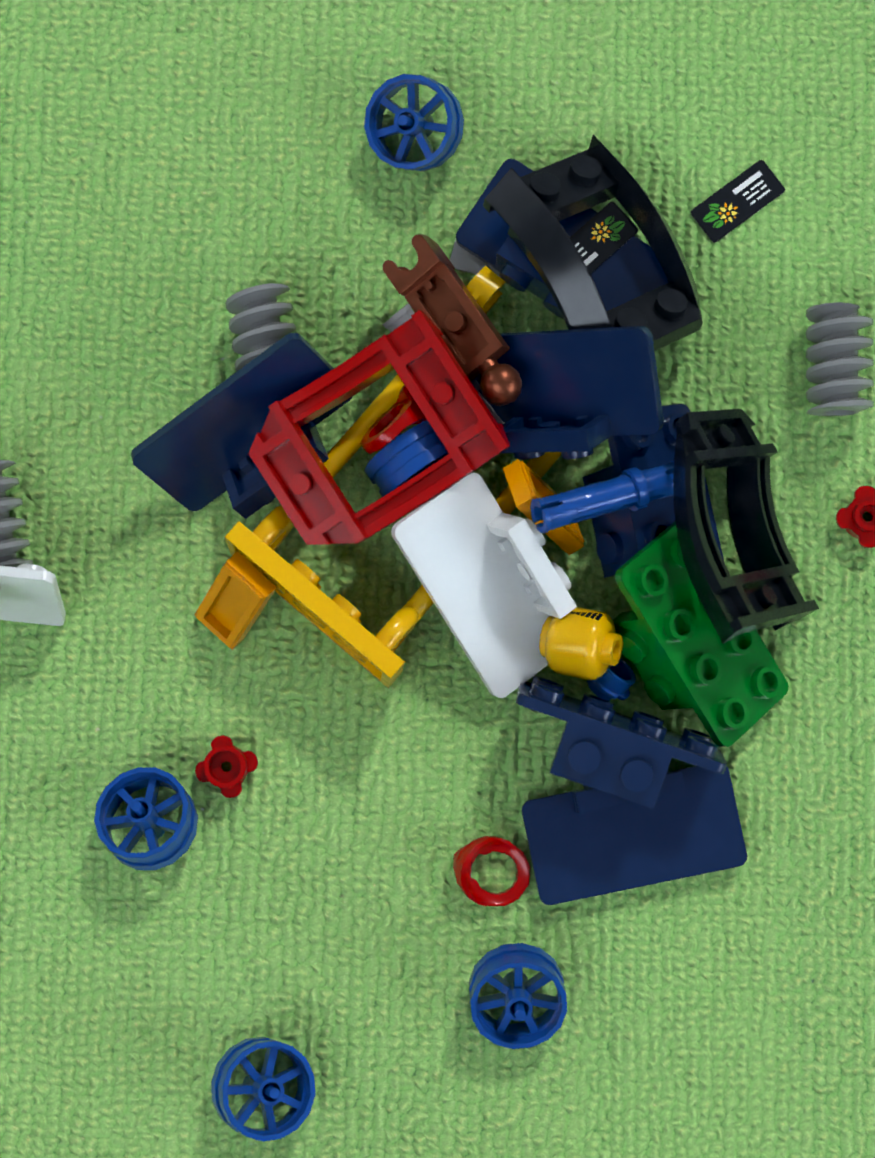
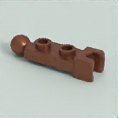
M415 235L412 238V245L418 254L416 266L409 270L405 267H398L395 262L387 260L383 263L384 273L398 293L405 296L415 312L422 310L444 334L441 336L470 382L481 374L480 389L483 397L489 403L503 406L514 402L521 393L522 381L520 375L511 365L499 364L497 362L510 347L454 271L455 267L440 246L426 235Z

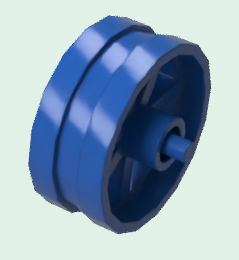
M402 74L388 79L373 93L366 108L364 128L370 147L382 161L395 168L427 171L441 166L454 155L463 136L464 117L458 99L447 86L422 75ZM419 84L428 86L437 92L420 111ZM404 87H407L408 108H401L391 100ZM443 103L448 116L447 125L434 123L431 114ZM387 108L395 114L394 125L382 128L383 113ZM433 131L446 133L439 148L434 152L427 137ZM399 133L404 134L396 155H394L387 147L384 138ZM414 138H416L426 159L417 162H406Z
M426 420L402 434L399 433L367 463L364 471L371 482L377 484L380 489L379 493L383 497L449 453Z
M138 767L120 774L105 787L96 803L94 822L98 837L122 864L136 870H158L173 864L188 851L196 836L198 815L192 798L172 774L156 767ZM159 786H165L176 792L173 796L156 805ZM147 787L145 798L138 797L133 799L130 796L133 792ZM124 801L128 805L126 809L127 815L113 817L120 804ZM183 805L179 824L163 818L169 812ZM132 827L117 847L113 842L111 830ZM165 831L173 833V836L159 847L157 839L162 837ZM143 835L147 839L149 851L145 853H130Z
M524 943L505 944L487 952L475 964L469 979L472 1020L480 1034L492 1043L510 1049L532 1048L549 1040L562 1026L567 1013V998L563 974L555 959L541 948ZM523 967L540 972L528 980V977L523 973ZM513 968V971L506 974L504 978L498 975V973L506 969ZM551 980L554 981L557 988L556 996L535 992ZM486 982L500 991V993L478 997L481 987ZM505 1006L498 1020L483 1011ZM533 1006L547 1009L543 1015L537 1018L532 1014ZM511 1020L518 1021V1022H520V1021H525L524 1023H512V1024H510V1021H511Z
M266 1037L249 1038L229 1048L217 1063L211 1081L212 1102L220 1119L234 1131L259 1141L282 1139L297 1130L310 1114L315 1098V1077L307 1058L293 1046ZM267 1048L262 1070L258 1072L246 1056L257 1049ZM279 1050L290 1058L293 1066L272 1077ZM239 1064L247 1076L244 1078L243 1084L229 1085L233 1070ZM297 1077L298 1089L294 1099L284 1094L283 1084ZM246 1094L249 1098L234 1117L228 1104V1095ZM280 1101L291 1106L285 1116L278 1122H275L273 1106ZM260 1104L265 1128L254 1129L244 1126L245 1122Z

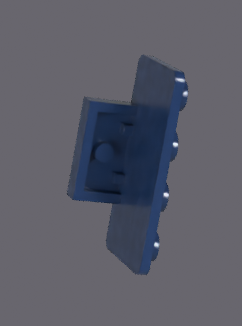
M508 159L501 165L458 229L456 242L461 248L499 271V276L507 284L519 291L525 292V290L533 293L543 300V305L549 311L564 319L543 279L527 256L508 235L509 225L495 210L489 213L483 207L486 196L511 167L520 177L534 172L519 161ZM589 208L563 219L559 223L568 236L571 237L598 212ZM635 236L590 274L606 311L668 283L666 275L651 246Z
M634 326L500 333L510 349L497 362L499 364L511 365L518 371L522 381L521 393L514 402L503 406L489 403L500 419L505 422L502 425L510 447L501 453H514L515 459L527 460L543 456L546 452H561V456L564 459H578L593 454V448L610 436L653 435L662 429L664 420L653 336L647 327ZM481 374L475 378L479 382V384L481 381Z
M289 333L131 451L133 464L190 511L201 510L227 491L233 509L247 519L276 498L248 454L256 434L261 432L270 409L268 406L302 389L334 368L300 334ZM352 397L300 427L323 463L329 458L316 425L349 402Z
M684 404L662 406L664 425L661 430L653 435H615L607 438L613 465L582 477L584 486L623 475L621 472L625 469L637 467L639 470H644L673 461L677 435L675 423L687 412H691L690 409ZM705 478V493L709 519L717 546L724 561L718 531L716 527V522L714 518V513L712 509V504L707 487V482ZM673 495L651 501L642 510L632 511L627 508L591 518L597 542L596 551L601 561L604 578L615 577L617 569L675 522Z
M534 676L532 683H520L517 690V704L566 721L550 767L551 774L654 809L672 758L719 774H724L727 762L719 746L713 744L710 735L703 732L684 728L681 735L669 731L663 727L664 720L656 716L634 710L632 718L622 715L612 709L614 703L610 701H605L598 696L584 693L582 700L564 695L562 692L563 685L538 676Z
M698 766L667 771L654 809L583 785L584 789L528 800L522 806V816L540 900L546 905H554L739 867L747 860V851L727 766L724 774L715 773Z

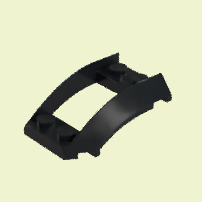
M594 134L589 149L522 177L511 167L484 199L483 207L489 213L495 210L509 225L508 235L527 256L543 279L566 322L568 330L644 326L652 333L654 351L700 330L703 321L697 287L673 232L645 190ZM616 198L647 239L666 275L668 283L606 311L583 259L559 221Z
M742 409L687 412L675 423L677 435L674 454L673 498L678 540L693 587L723 644L739 634L771 626L776 631L819 609L815 600L804 601L792 576L799 573V570L786 546L775 513L770 482V457L778 453L773 443L761 444L751 428L755 423ZM727 467L729 518L737 554L745 572L743 574L730 576L717 546L706 503L705 469Z

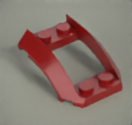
M418 310L411 315L412 318L388 335L384 334L317 380L268 406L270 409L261 432L256 434L248 454L306 545L359 544L412 512L510 447L502 423L496 422L441 336L444 334L422 310ZM394 369L449 454L398 488L355 513L300 427L343 403Z

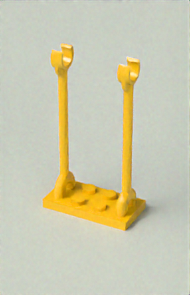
M484 266L466 287L486 314L503 294L499 289L503 287L505 281L490 268ZM398 374L327 453L329 459L323 464L332 478L361 447L360 443L363 436L374 422L396 403L400 390L404 386ZM546 452L543 456L530 459L526 464L542 478L561 456V452ZM507 485L495 500L503 513L511 514L515 510L516 505L509 485ZM281 504L273 509L253 531L238 521L225 536L231 555L233 556L237 551L277 586L275 592L389 688L402 673L405 663L394 653L395 650L434 604L423 585L374 636L360 624L361 620L359 617L362 614L353 604L338 593L333 599H330L320 590L322 587L319 585L321 580L319 576L299 559L289 564L275 552L294 526Z

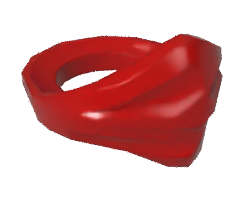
M405 385L401 388L396 403L376 420L363 436L360 444L367 453L372 454L382 449L407 426L419 424L427 420Z
M483 836L460 848L454 854L453 869L457 884L469 899L479 905L506 906L518 900L529 885L530 865L524 852L508 840L496 836ZM495 851L510 856L515 862L517 869L516 879L512 886L506 891L499 893L488 892L480 888L477 880L471 877L472 864L478 854L487 855Z

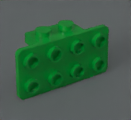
M675 522L617 569L615 581L631 606L632 611L622 612L613 619L616 634L622 635L623 655L633 663L645 683L646 693L659 705L661 710L693 708L713 742L719 747H729L787 694L788 682L757 630L739 634L728 642L722 643L688 575Z

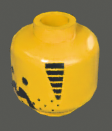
M576 607L561 619L549 616L544 622L539 640L540 653L543 657H546L548 666L555 673L586 680L599 679L607 671L609 665L616 666L623 649L622 635L616 634L614 621L607 613Z

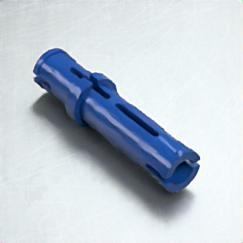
M674 460L670 463L644 470H639L637 467L625 469L621 472L623 475L613 479L533 499L530 505L533 523L543 520V523L537 524L536 529L540 533H546L562 526L627 508L632 511L645 509L647 507L646 504H649V502L673 495Z

